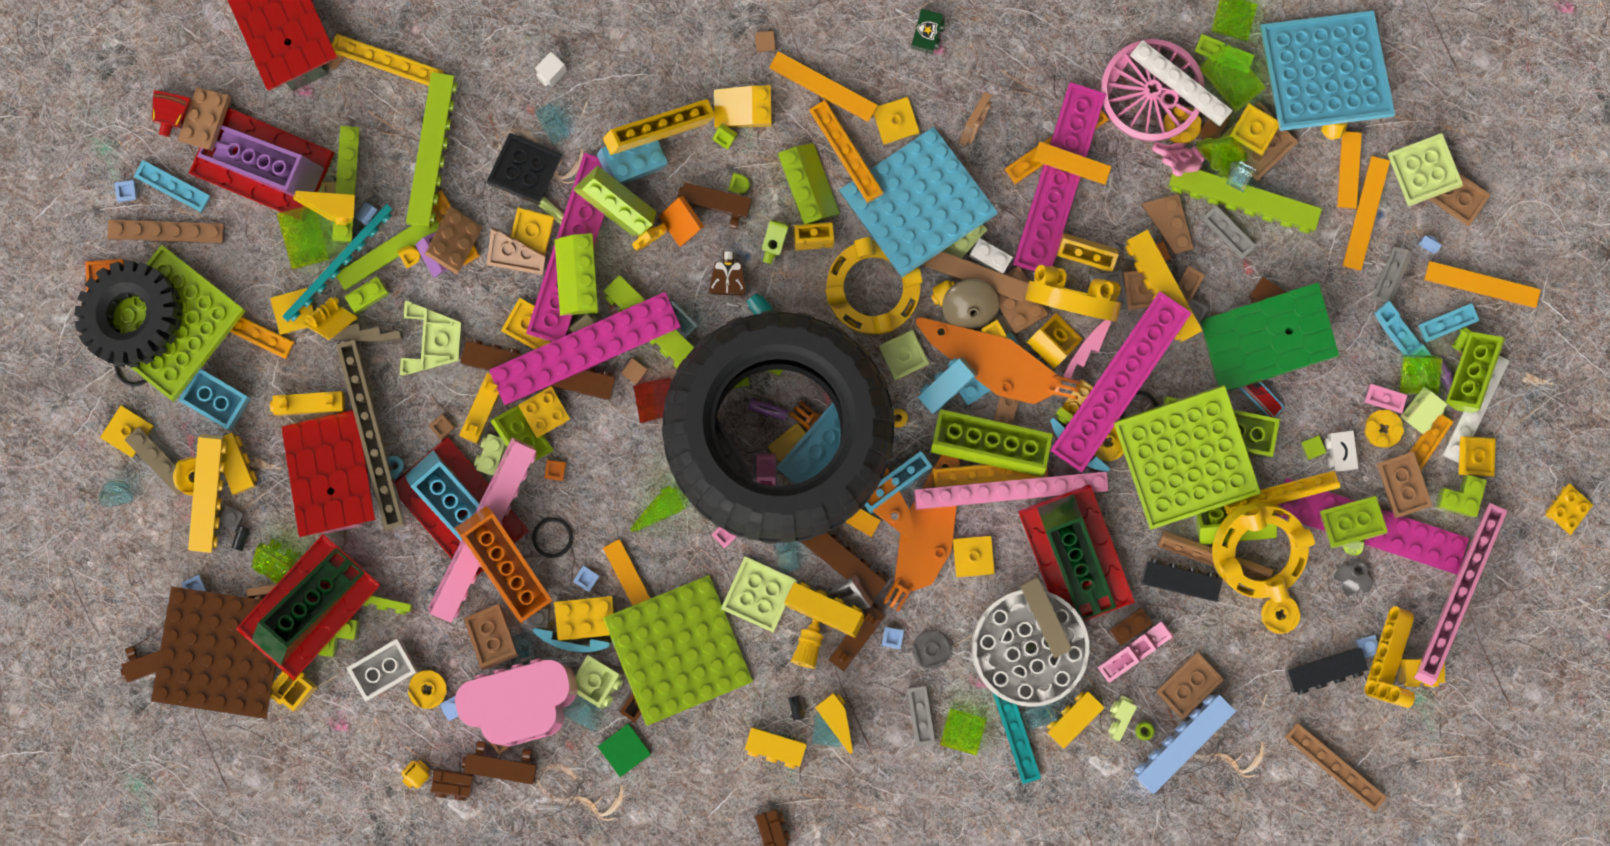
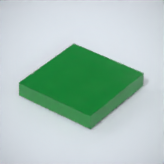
M629 723L597 746L619 777H622L651 755Z

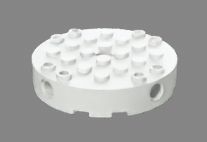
M1022 590L1006 594L990 604L980 616L972 636V659L975 669L982 682L991 692L1010 703L1021 706H1043L1063 698L1076 686L1087 667L1089 637L1084 622L1070 604L1052 593L1045 592L1072 649L1056 658L1053 657ZM1029 642L1034 643L1036 646L1033 653H1028L1025 650Z

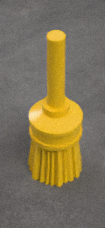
M813 619L808 628L801 629V634L798 638L799 643L790 662L805 668L816 669L819 647H821V642L824 638L819 632V621Z

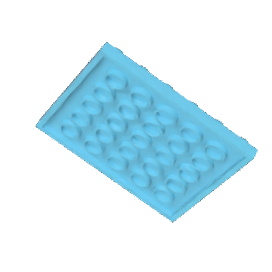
M1374 11L1261 24L1260 30L1280 131L1394 117L1395 111Z
M935 127L869 169L884 192L882 196L867 204L853 181L839 189L841 195L901 278L998 214Z

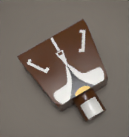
M723 252V262L714 263L709 295L746 296L742 263H734V252Z

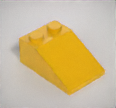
M771 85L714 90V128H718L722 123L729 128L772 127Z
M295 191L293 195L295 201L326 219L335 221L336 225H347L354 218L355 195Z
M832 693L818 703L815 708L849 754H851L853 749L846 710L843 706L845 701L839 693L836 696Z

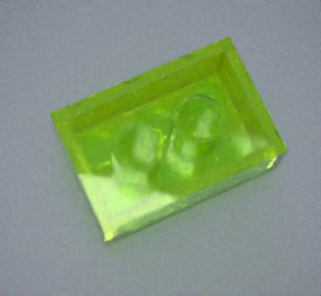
M1229 41L1199 65V69L1235 112L1266 88L1265 84Z
M303 206L276 213L291 270L329 260L316 212Z

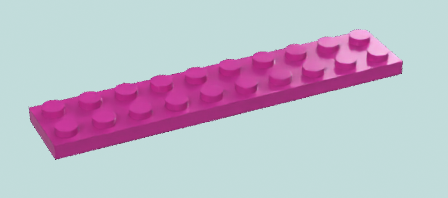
M1069 82L1050 145L1087 157L1106 93ZM1043 164L1012 265L1034 272L1039 265L1053 266L1080 176Z
M587 153L583 154L556 239L570 235L592 233L595 247L605 215L573 189L595 167L599 166L602 168L596 156ZM555 244L526 332L527 335L550 342L567 335L573 316H560Z
M1159 291L1050 451L1080 472H1083L1114 427V422L1118 421L1189 318L1191 312Z
M664 292L489 371L494 383L498 385L497 390L504 405H508L677 330L681 326L667 294Z
M1285 478L1284 483L1292 482L1294 480ZM1326 491L1277 505L1294 515L1301 524L1325 531L1320 511L1355 502V500ZM1381 509L1388 533L1366 539L1364 545L1455 575L1458 574L1469 538L1403 516L1394 518L1393 513ZM1275 513L1276 516L1288 519V517L1284 513L1283 516L1278 513Z

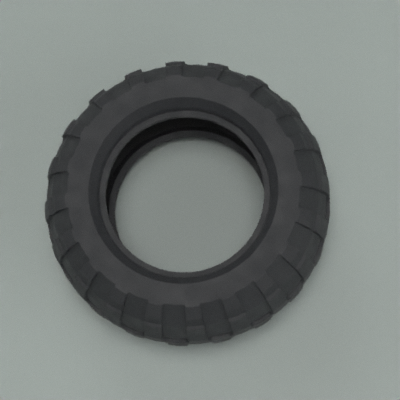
M769 310L743 318L738 317L727 322L726 325L704 336L687 357L682 360L665 397L662 436L667 462L679 489L704 518L732 535L761 541L762 543L801 542L838 528L854 516L871 498L886 472L892 454L895 415L886 380L872 361L871 355L862 345H859L849 337L840 327L816 319L812 315L800 312L789 313ZM767 370H787L802 374L816 382L828 394L835 405L840 421L839 447L828 465L810 479L788 486H770L757 483L739 473L722 453L715 433V423L719 408L727 394L739 382L753 374Z

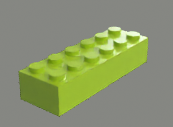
M1166 396V397L1163 399V404H1162V405H1165V404H1168V403H1171V402H1174V401H1177V400H1180V399L1172 398V397H1167V396ZM1233 410L1247 453L1267 458L1273 457L1280 419Z
M940 409L930 452L1043 477L1047 468L1053 434Z

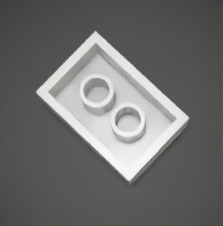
M400 639L390 642L346 668L365 702L370 701L419 672Z

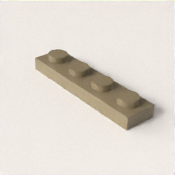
M138 427L125 441L179 496L182 492L175 487L173 481L176 464Z

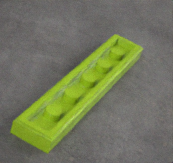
M435 218V222L430 225V228L408 227L342 269L336 276L344 290L347 291L399 258L398 250L408 245L416 247V244L423 237L436 232L439 223Z

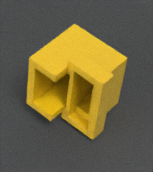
M282 671L273 682L271 698L280 705L283 703L295 712L302 708L318 687L305 677L306 674L304 672L293 681Z

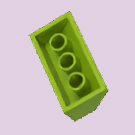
M814 143L796 146L779 152L778 158L803 225L815 224L840 215Z
M599 166L595 167L573 189L631 236H641L654 223L656 211Z
M592 233L576 234L555 239L560 316L599 313Z
M1470 332L1446 399V403L1453 409L1467 413H1474L1481 409L1505 341L1504 337Z
M1224 506L1195 515L1196 530L1200 544H1213L1220 524L1227 517ZM1266 524L1267 526L1259 531L1247 530L1239 541L1276 538L1277 526ZM1233 528L1228 530L1223 543L1228 542L1231 533L1234 531Z

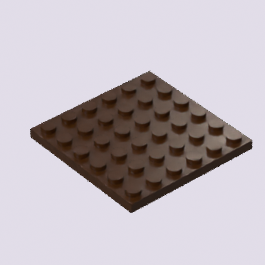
M171 586L151 702L267 719L277 665L236 630L262 600Z

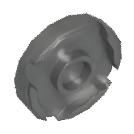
M927 631L920 634L914 641L912 648L913 657L916 662L928 669H937L945 665L951 653L950 643L947 638L936 631Z

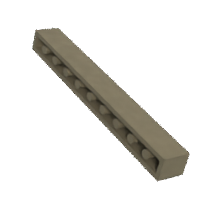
M356 340L337 344L338 355L384 530L389 532L407 527L359 343Z

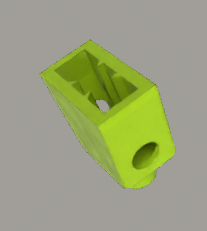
M770 220L761 249L765 251L762 262L773 265L776 255H781L790 225ZM771 240L777 242L776 248L770 246Z

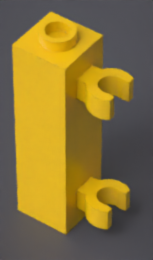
M489 373L486 374L459 434L460 437L479 444L500 397L497 390L498 385L494 383Z
M342 391L272 396L273 400L270 401V411L275 416L345 412V395Z

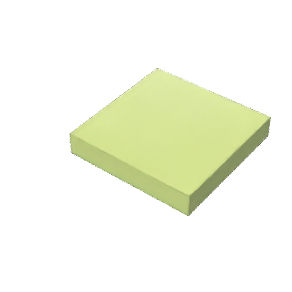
M913 329L878 346L895 381L930 364Z

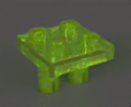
M1219 0L1210 32L1247 42L1258 4L1245 0Z
M1224 136L1219 139L1207 138L1203 141H1197L1196 148L1211 164L1210 167L1213 170H1218L1220 178L1230 177L1231 162L1247 161L1246 151L1233 137Z
M1402 355L1399 393L1419 394L1423 387H1426L1435 395H1438L1442 357Z
M271 539L268 545L260 542L256 547L251 568L277 584L292 568L294 560L298 555L295 551L290 554L292 549H288L284 555L277 552L281 548L280 542L277 541L274 544L276 540Z
M949 708L939 745L977 756L987 718Z

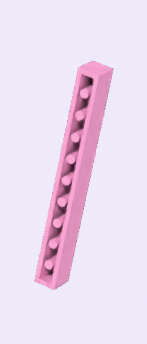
M512 437L475 513L487 506L502 525L501 521L504 515L507 516L511 509L510 503L512 499H515L519 493L518 487L521 481H524L527 477L529 465L533 464L537 454L533 446ZM461 540L428 607L431 615L450 623L453 618H457L460 612L459 606L462 601L466 600L469 592L468 588L470 584L475 582L476 572L481 567L463 540Z
M1107 472L916 489L913 493L915 510L1056 497L1089 484L1094 493L1107 492L1109 490Z
M1491 503L1484 510L1414 676L1415 679L1431 686L1437 681L1507 514V510Z

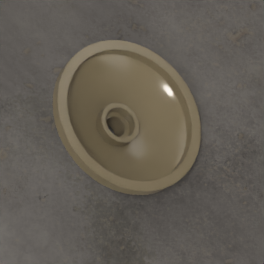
M967 279L956 283L947 291L942 302L943 315L949 324L975 331L989 325L995 319L999 310L997 292L989 283L979 279Z

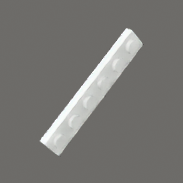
M1142 40L1130 54V57L1218 126H1221L1233 110Z
M1499 356L1481 409L1474 413L1462 412L1442 456L1459 464L1460 436H1474L1509 360Z

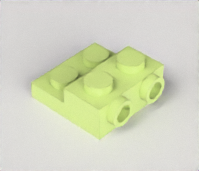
M488 434L487 437L482 439L480 447L483 448L481 455H477L474 466H477V471L494 476L507 446L502 438Z
M587 655L575 675L578 688L577 694L597 707L604 709L605 706L609 707L612 703L613 692L621 688L623 676Z
M1121 696L1118 701L1113 702L1110 708L1111 716L1116 718L1117 721L1112 722L1108 730L1110 733L1109 737L1119 742L1137 706L1133 705V700Z

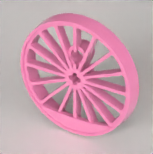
M1143 40L1151 47L1157 48L1159 53L1161 48L1173 52L1174 54L1169 60L1171 63L1175 56L1179 55L1187 62L1180 70L1184 71L1190 67L1196 77L1193 80L1205 88L1202 72L1197 62L1186 50L1164 40ZM1138 41L1120 50L1106 67L1101 84V92L1106 93L1103 105L1111 122L1124 134L1141 141H1164L1186 130L1196 119L1200 111L1195 108L1192 112L1178 104V97L1181 96L1174 90H1171L1169 86H1163L1165 83H1160V79L1156 80L1155 75H1153V80H1151L1150 73L1146 68L1148 81L1132 62V57H1130V54L1141 42ZM1128 63L1143 83L1123 72ZM1121 75L1140 87L1115 83ZM1153 87H1155V88H1156V92H1153V93L1151 94V93L1149 92L1150 89H1152ZM1113 88L1139 91L1138 93L1108 100ZM1142 96L1117 115H1115L1110 106L1111 103ZM1172 96L1175 101L1172 104H1167L1164 101V97ZM1146 99L1129 127L1118 119ZM1149 101L1145 133L1133 130V125ZM1152 101L1154 102L1161 129L1160 134H1148ZM1157 101L1177 128L1165 132ZM1177 107L1190 115V117L1183 124H1180L1169 109Z

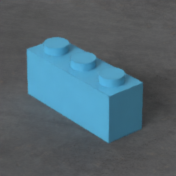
M963 357L959 359L954 358L948 363L947 366L949 368L945 372L940 371L934 377L935 381L931 385L926 384L920 390L921 394L918 398L932 414L942 409L978 375Z

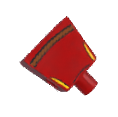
M154 90L152 121L160 124L158 135L170 137L172 127L182 128L192 99Z

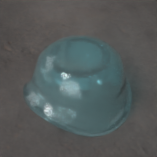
M112 479L104 483L99 494V502L105 507H114L133 501V494L128 483L121 479Z

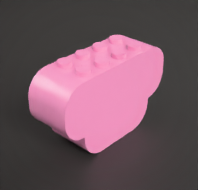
M540 658L530 661L531 664L513 665L511 670H495L493 675H477L475 680L461 685L456 693L455 704L458 716L466 725L481 728L484 737L489 742L497 745L514 746L551 736L557 733L564 723L565 715L563 708L569 706L576 698L578 688L574 672L563 663L553 660H542Z

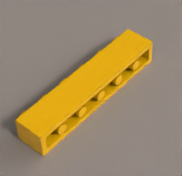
M708 99L613 128L603 137V140L610 155L707 125L715 117V113Z
M1148 229L1128 239L1125 242L1127 245L1125 249L1128 255L1133 256L1135 259L1134 266L1138 273L1142 272L1145 278L1143 280L1147 290L1151 289L1154 295L1152 299L1154 300L1160 291L1191 312V315L1174 340L1182 343L1202 332L1198 321Z
M200 434L198 437L188 546L190 551L212 553L214 548L218 546L219 536H216V529L220 527V517H217V514L222 506L219 492L223 490L224 480H221V472L225 470V461H222L223 453L226 454L227 442H224V436Z

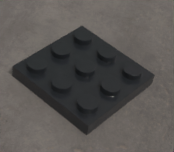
M509 133L487 179V184L540 205L562 159V154Z

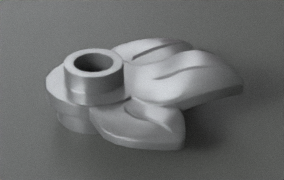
M1356 560L1350 566L1343 565L1334 574V580L1343 582L1342 588L1346 596L1355 594L1359 589L1366 593L1371 589L1372 579L1368 575V566L1364 561ZM1357 566L1361 567L1360 573L1355 572Z

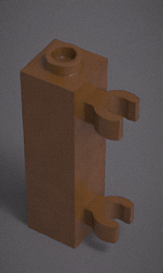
M685 182L683 187H679L677 198L684 196L693 211L695 207L732 215L729 228L736 230L739 218H748L752 201L749 197Z
M876 604L867 608L863 612V619L865 620L856 638L846 635L828 660L844 672L885 618V615L882 614L884 610Z
M135 646L125 648L129 661L121 664L122 669H120L124 680L133 682L156 674L160 651L138 658Z
M478 741L476 754L467 753V757H463L462 768H464V773L531 785L535 782L537 764L530 763L532 750L523 749L522 761L520 762L485 756L486 742Z

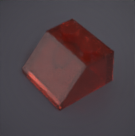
M670 377L633 386L640 424L663 419L665 397L671 384Z

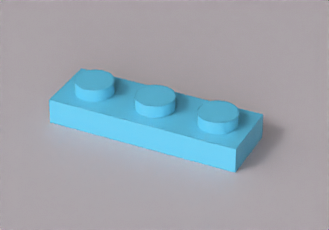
M1471 303L1418 325L1426 343L1480 320Z

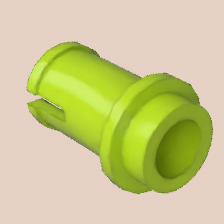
M1466 327L1459 330L1460 334L1451 345L1452 348L1461 353L1470 332H1472Z

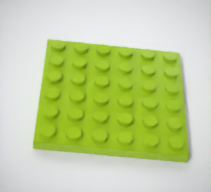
M161 244L146 264L164 274L174 284L173 288L178 291L180 300L177 302L182 305V315H177V318L182 322L180 330L174 329L172 332L173 335L177 336L172 345L168 342L164 345L167 351L162 356L154 354V361L148 364L140 362L139 367H132L131 369L167 398L175 402L246 310ZM140 297L127 298L117 306L113 321L115 328L119 329L120 333L133 332L144 322L146 305L145 302L139 299Z
M1225 385L1114 422L1150 530L1261 494Z
M710 575L603 618L646 726L753 682L725 612L721 609L722 605Z

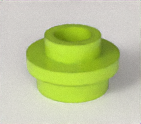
M1142 721L1137 724L1135 734L1140 740L1147 741L1154 736L1155 730L1150 722ZM1143 727L1148 729V733L1145 735L1141 733Z

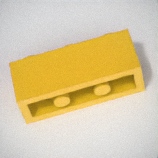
M1063 233L1057 250V256L1113 272L1118 257V249Z
M232 432L224 435V442H227L226 454L223 453L222 461H225L223 473L232 495H238L257 487L256 481L258 479L255 472L251 471L248 466L250 459L247 453H243L241 449L243 443L240 436H236Z
M1081 691L1074 698L1076 702L1071 707L1067 705L1060 712L1062 716L1058 720L1053 719L1047 725L1048 730L1046 733L1063 749L1104 709L1088 691L1085 693Z
M751 727L744 750H747V754L758 758L760 754L766 756L767 761L777 763V760L785 762L784 766L795 769L796 766L800 767L807 744Z

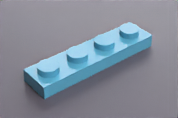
M142 160L134 175L140 181L203 213L211 198L210 195Z

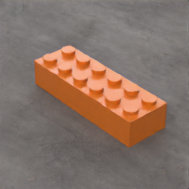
M487 506L455 527V530L520 623L552 601L494 513Z

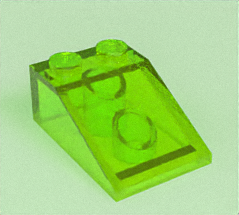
M668 486L660 490L661 494L654 498L630 527L632 533L686 510L675 487Z

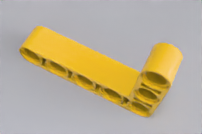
M1393 606L1389 610L1364 688L1367 696L1404 708H1409L1413 705L1415 695L1412 691L1393 684L1414 621V614L1411 611L1398 606Z

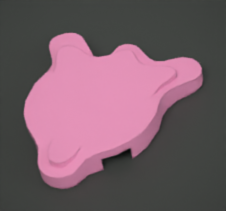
M1156 142L1152 148L1154 152L1164 156L1162 162L1172 167V173L1176 176H1182L1185 172L1200 170L1203 161L1207 157L1206 150L1194 146L1191 150L1184 147L1185 143L1166 145Z

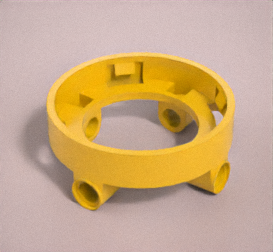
M865 237L855 240L854 245L846 248L835 259L828 273L825 292L833 314L844 326L864 335H881L896 330L910 318L917 306L920 296V284L923 282L920 269L917 267L902 277L903 293L901 299L890 312L878 316H867L854 310L848 303L844 293V280L850 268L857 262L867 258H880L891 263L875 240H871V237ZM843 258H845L846 261H845V262L842 264V266L840 267L837 276L834 275L833 272H834V271L837 272L839 266L841 265V262H840V261H841ZM911 298L914 300L913 305H909L908 309L905 311L906 316L904 317L900 314L904 311ZM845 314H847L851 319L859 323H862L860 329L856 328L857 324L850 321L849 319L845 321L843 319Z
M1039 265L1036 268L1034 281L1029 280L1025 295L1026 300L1108 321L1117 322L1122 304L1117 301L1121 291L1118 282L1096 278L1091 281L1088 293L1064 288L1067 278L1064 269Z
M1268 502L1249 503L1231 512L1220 524L1212 546L1213 562L1216 571L1223 581L1238 593L1252 598L1270 597L1273 602H1282L1290 597L1288 588L1302 574L1307 563L1309 547L1315 545V540L1311 531L1305 529L1300 521L1284 508ZM1273 512H1275L1283 516L1284 513L1288 517V520L1286 521L1283 518L1272 514ZM1266 524L1279 526L1287 534L1291 546L1290 557L1286 566L1277 575L1266 580H1253L1244 576L1242 568L1235 558L1236 547L1242 535L1247 530H1262L1267 526ZM1233 528L1234 531L1231 533L1225 547L1222 545L1228 530Z

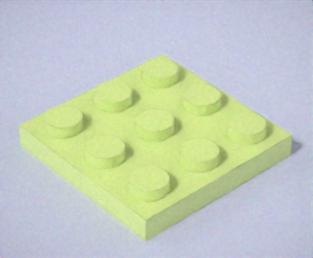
M1442 133L1387 153L1408 206L1463 186Z
M744 557L721 609L774 633L786 606L784 601L793 583H796L797 580L748 557Z

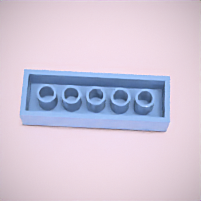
M1209 694L1202 701L1204 705L1200 709L1195 708L1188 715L1190 719L1187 722L1182 721L1175 728L1177 732L1173 736L1168 735L1161 742L1163 746L1159 750L1154 749L1148 755L1149 760L1144 764L1140 763L1134 769L1136 773L1133 776L1150 793L1155 794L1236 712L1220 695Z

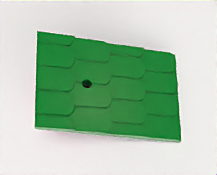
M1319 282L1208 317L1200 322L1217 387L1225 385L1227 392L1339 357Z

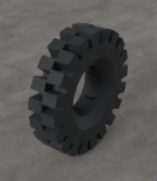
M125 261L124 265L120 262L109 264L110 270L104 267L96 272L98 276L96 280L90 277L84 284L89 288L87 292L80 291L77 299L82 302V305L75 306L74 313L79 318L78 321H75L76 331L81 333L79 338L88 347L87 349L109 364L124 368L125 365L131 368L139 367L140 362L148 364L154 361V354L162 356L167 351L164 347L166 342L172 345L177 337L172 332L174 329L180 330L182 322L177 318V315H182V305L177 302L180 300L179 293L173 288L174 284L164 274L145 263L140 262L138 264L135 261ZM140 297L139 299L145 302L146 305L144 322L133 332L120 333V330L115 328L113 321L117 306L127 298Z

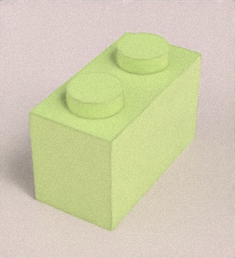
M1423 387L1400 417L1424 434L1431 429L1435 419L1443 414L1448 404L1429 389Z

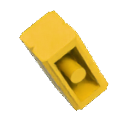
M832 222L794 225L795 251L822 249L823 247L833 248L834 233Z

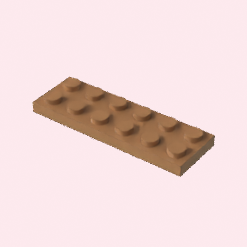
M984 92L968 119L959 141L960 145L966 147L968 143L972 144L979 128L984 124L992 104L990 101L992 95Z

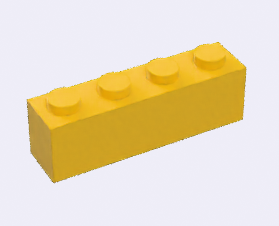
M803 582L800 584L793 583L784 601L788 608L856 638L865 620L863 619L862 609L854 605L848 607L844 605L845 602L838 598H834V600L828 598L827 593L821 590L815 592L811 590L809 585Z

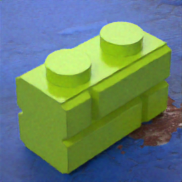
M375 277L370 280V283H365L344 297L353 312L358 315L390 294L380 278Z

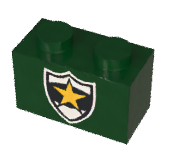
M921 9L911 49L933 54L934 49L938 50L941 39L937 38L939 31L943 32L945 21L942 20L943 14Z

